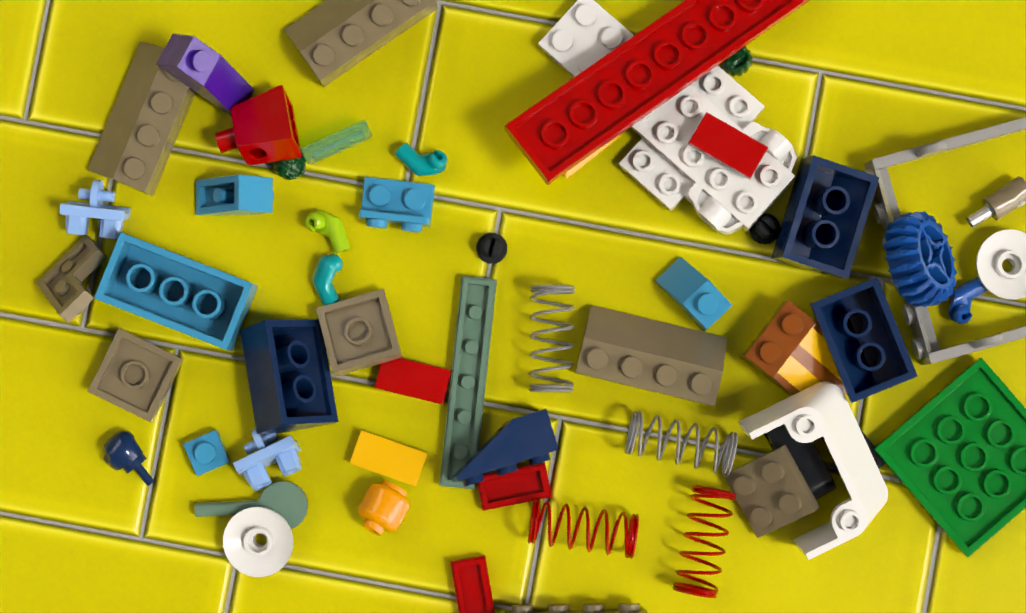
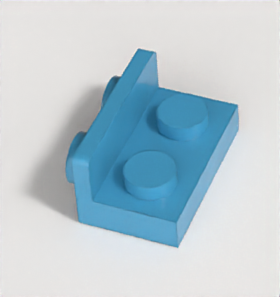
M365 177L359 218L367 220V227L387 229V223L401 224L402 231L421 233L422 227L430 228L435 185Z

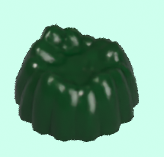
M745 46L723 61L720 67L727 74H731V76H741L743 73L748 72V69L752 66L753 57L750 54V50Z
M302 153L300 158L273 162V169L283 179L294 180L305 173L306 159Z

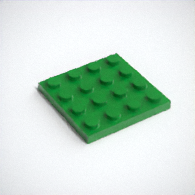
M982 357L976 359L874 448L887 467L965 557L971 556L1026 508V408Z

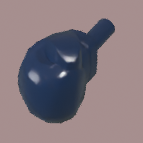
M119 431L104 444L106 455L103 459L108 466L114 470H121L123 468L126 473L134 469L147 486L154 482V479L141 464L147 458L130 431Z

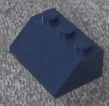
M815 155L802 158L771 258L805 270L848 279L879 177Z
M877 277L810 304L850 403L918 377Z
M319 319L263 320L240 330L257 434L286 433L338 422L327 351Z

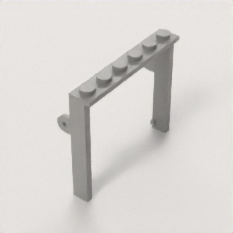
M1026 117L875 158L865 163L866 170H863V172L879 177L874 193L875 204L872 205V210L877 224H882L884 234L888 231V224L893 222V219L900 217L887 168L1026 130ZM885 237L882 238V246L886 243ZM894 285L896 291L898 292V286ZM902 296L905 303L901 307L902 315L906 325H911L915 338L911 340L912 350L916 359H921L922 365L933 364L1026 337V326H1022L940 350L928 308L922 306L915 307L913 304H908L905 297Z

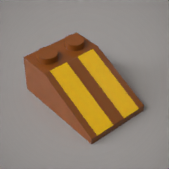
M791 301L783 302L745 350L741 358L789 396L823 381L837 385L846 395L845 388L818 322Z

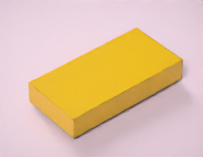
M361 430L350 464L417 486L428 453Z

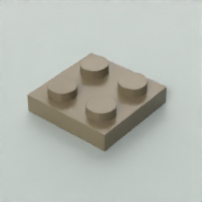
M384 289L316 308L332 373L335 377L403 357Z
M118 328L87 392L149 422H153L184 359L128 331Z
M786 445L778 447L732 470L728 476L724 475L731 491L736 494L735 498L757 538L815 512L820 507Z

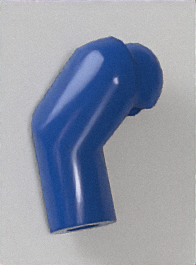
M979 277L953 290V295H951L948 305V315L951 320L959 324H965L970 321L972 313H970L972 299L988 291L980 282Z

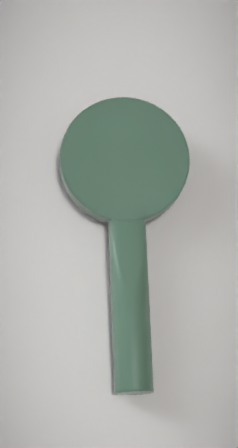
M278 481L265 488L259 500L195 503V516L236 515L246 508L259 506L279 513L287 521L290 528L293 529L305 519L308 512V499L305 492L297 484L290 481Z

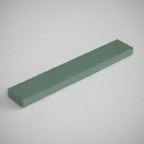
M462 276L439 486L475 489V484L464 487L462 480L452 482L451 477L479 450L497 279Z

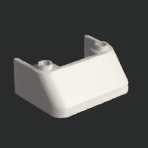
M828 381L819 382L738 422L740 428L751 439L783 424L789 435L801 443H809L823 437L851 498L838 504L833 509L830 522L793 539L796 547L808 560L860 535L887 502L888 489L843 391L837 385Z

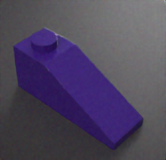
M172 34L156 65L230 116L232 107L250 99L255 90L219 53L195 36Z

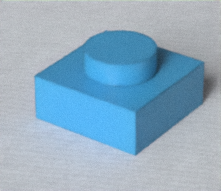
M218 430L183 444L197 476L231 462Z

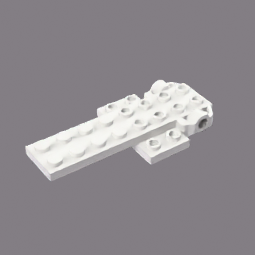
M577 0L538 43V46L574 78L634 35L594 0ZM716 66L630 127L642 139L619 163V167L670 212L685 198L693 205L696 214L708 226L718 233L728 236L741 228L747 232L792 183L795 175L791 171L797 156L792 144L775 129L763 127L753 122L764 110L765 106L723 69ZM706 112L768 147L767 152L750 180L688 145L689 140Z

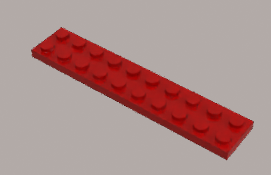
M685 0L505 125L504 130L544 182L549 185L810 0Z

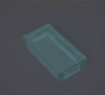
M363 120L301 148L305 160L312 165L368 140L373 135L367 122Z

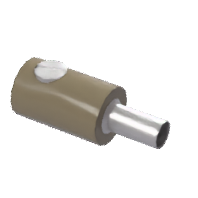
M1018 176L983 199L984 207L966 218L968 224L974 228L989 217L997 221L1016 208L1026 204V181Z

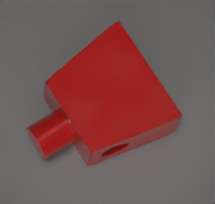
M283 85L274 87L233 106L230 110L233 128L215 133L216 142L221 153L238 148L248 165L302 157L293 104Z

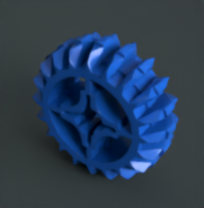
M925 211L920 213L909 212L893 219V222L888 224V231L885 232L886 243H884L883 247L887 254L885 260L888 262V272L893 277V285L898 286L900 296H904L907 303L913 304L915 307L934 306L948 300V296L953 295V287L956 286L954 276L957 274V271L954 268L956 259L952 256L951 252L953 247L949 246L947 241L948 235L942 232V225L936 223V219L932 215L929 216Z

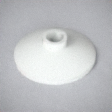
M1012 229L996 232L989 236L978 250L976 271L979 280L990 293L999 298L1016 300L1026 297L1025 232ZM1004 260H1008L1012 264L1010 272L1003 270L1002 262Z
M249 507L238 512L228 522L223 534V548L227 559L238 571L252 577H265L278 572L288 562L293 551V534L287 521L276 511L266 507ZM261 533L266 537L267 542L265 545H260L256 542V534Z

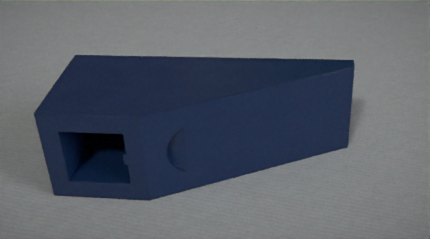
M544 409L506 421L451 477L452 482L462 480L465 487L484 481L483 474L496 470L497 476L518 470L516 463L528 459L530 465L551 460L549 453L557 451L559 448L547 410Z

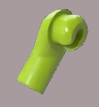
M322 210L314 211L306 217L305 224L310 231L330 238L334 254L351 249L343 222L339 217Z

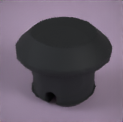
M764 213L749 229L750 235L759 244H770L778 237L780 223L775 216Z
M497 233L484 234L476 245L478 257L488 264L500 262L507 253L505 239Z

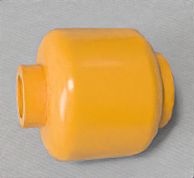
M382 480L381 484L375 483L370 485L357 509L359 516L364 520L362 526L381 536L383 531H397L410 508L409 501L406 498L407 492L386 480Z

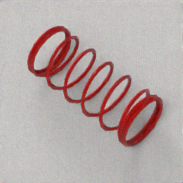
M693 485L692 492L700 494L690 495L691 499L728 514L688 513L686 516L689 519L714 527L725 533L684 532L683 536L722 552L680 551L679 554L681 556L711 566L718 571L677 570L676 574L708 585L715 590L675 582L672 588L675 591L690 595L716 598L718 588L715 585L688 574L716 575L722 572L721 568L691 555L719 556L725 554L726 551L718 545L693 536L721 537L729 535V532L721 526L694 516L724 518L731 517L733 513L724 507L696 497L735 500L734 496L736 494L720 489Z
M533 500L528 534L529 544L532 543L533 545L535 543L547 506L548 544L550 547L555 543L566 509L567 546L569 550L573 548L585 511L586 548L588 553L592 551L601 518L605 514V550L607 556L611 553L617 529L623 516L625 557H630L631 559L634 557L639 527L638 514L635 515L633 513L631 515L629 529L626 513L622 512L619 515L609 545V519L606 509H603L597 519L590 543L588 508L586 506L582 508L571 540L570 508L566 503L562 507L552 538L550 502L546 501L539 516L541 501Z

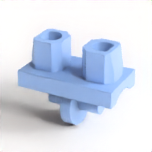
M94 180L91 189L79 188L78 198L89 199L90 203L67 201V203L60 204V214L66 215L67 234H88L89 218L101 219L99 237L118 239L120 232L123 230L124 220L129 219L131 207L102 204L103 201H115V192L104 191L102 180Z
M255 428L251 430L254 440L243 445L247 455L256 450L259 451L233 463L237 473L247 480L252 489L258 491L272 483L266 467L276 462L284 476L300 471L302 467L297 452L301 451L298 441L294 440L291 435L268 446L279 440L278 434H257Z

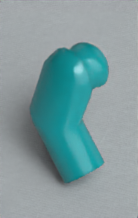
M407 142L394 154L417 176L438 175L445 170L448 160L446 154L440 150L419 155Z
M337 254L322 256L318 260L312 277L313 285L323 306L340 301L332 284L335 273L343 267L342 259Z

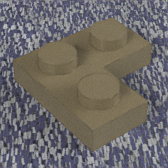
M87 234L36 283L59 316L68 323L76 315L81 314L94 299L82 281L89 274L94 273L107 258L96 242Z

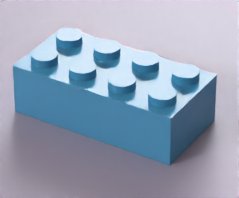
M120 232L94 299L225 350L233 351L258 286Z

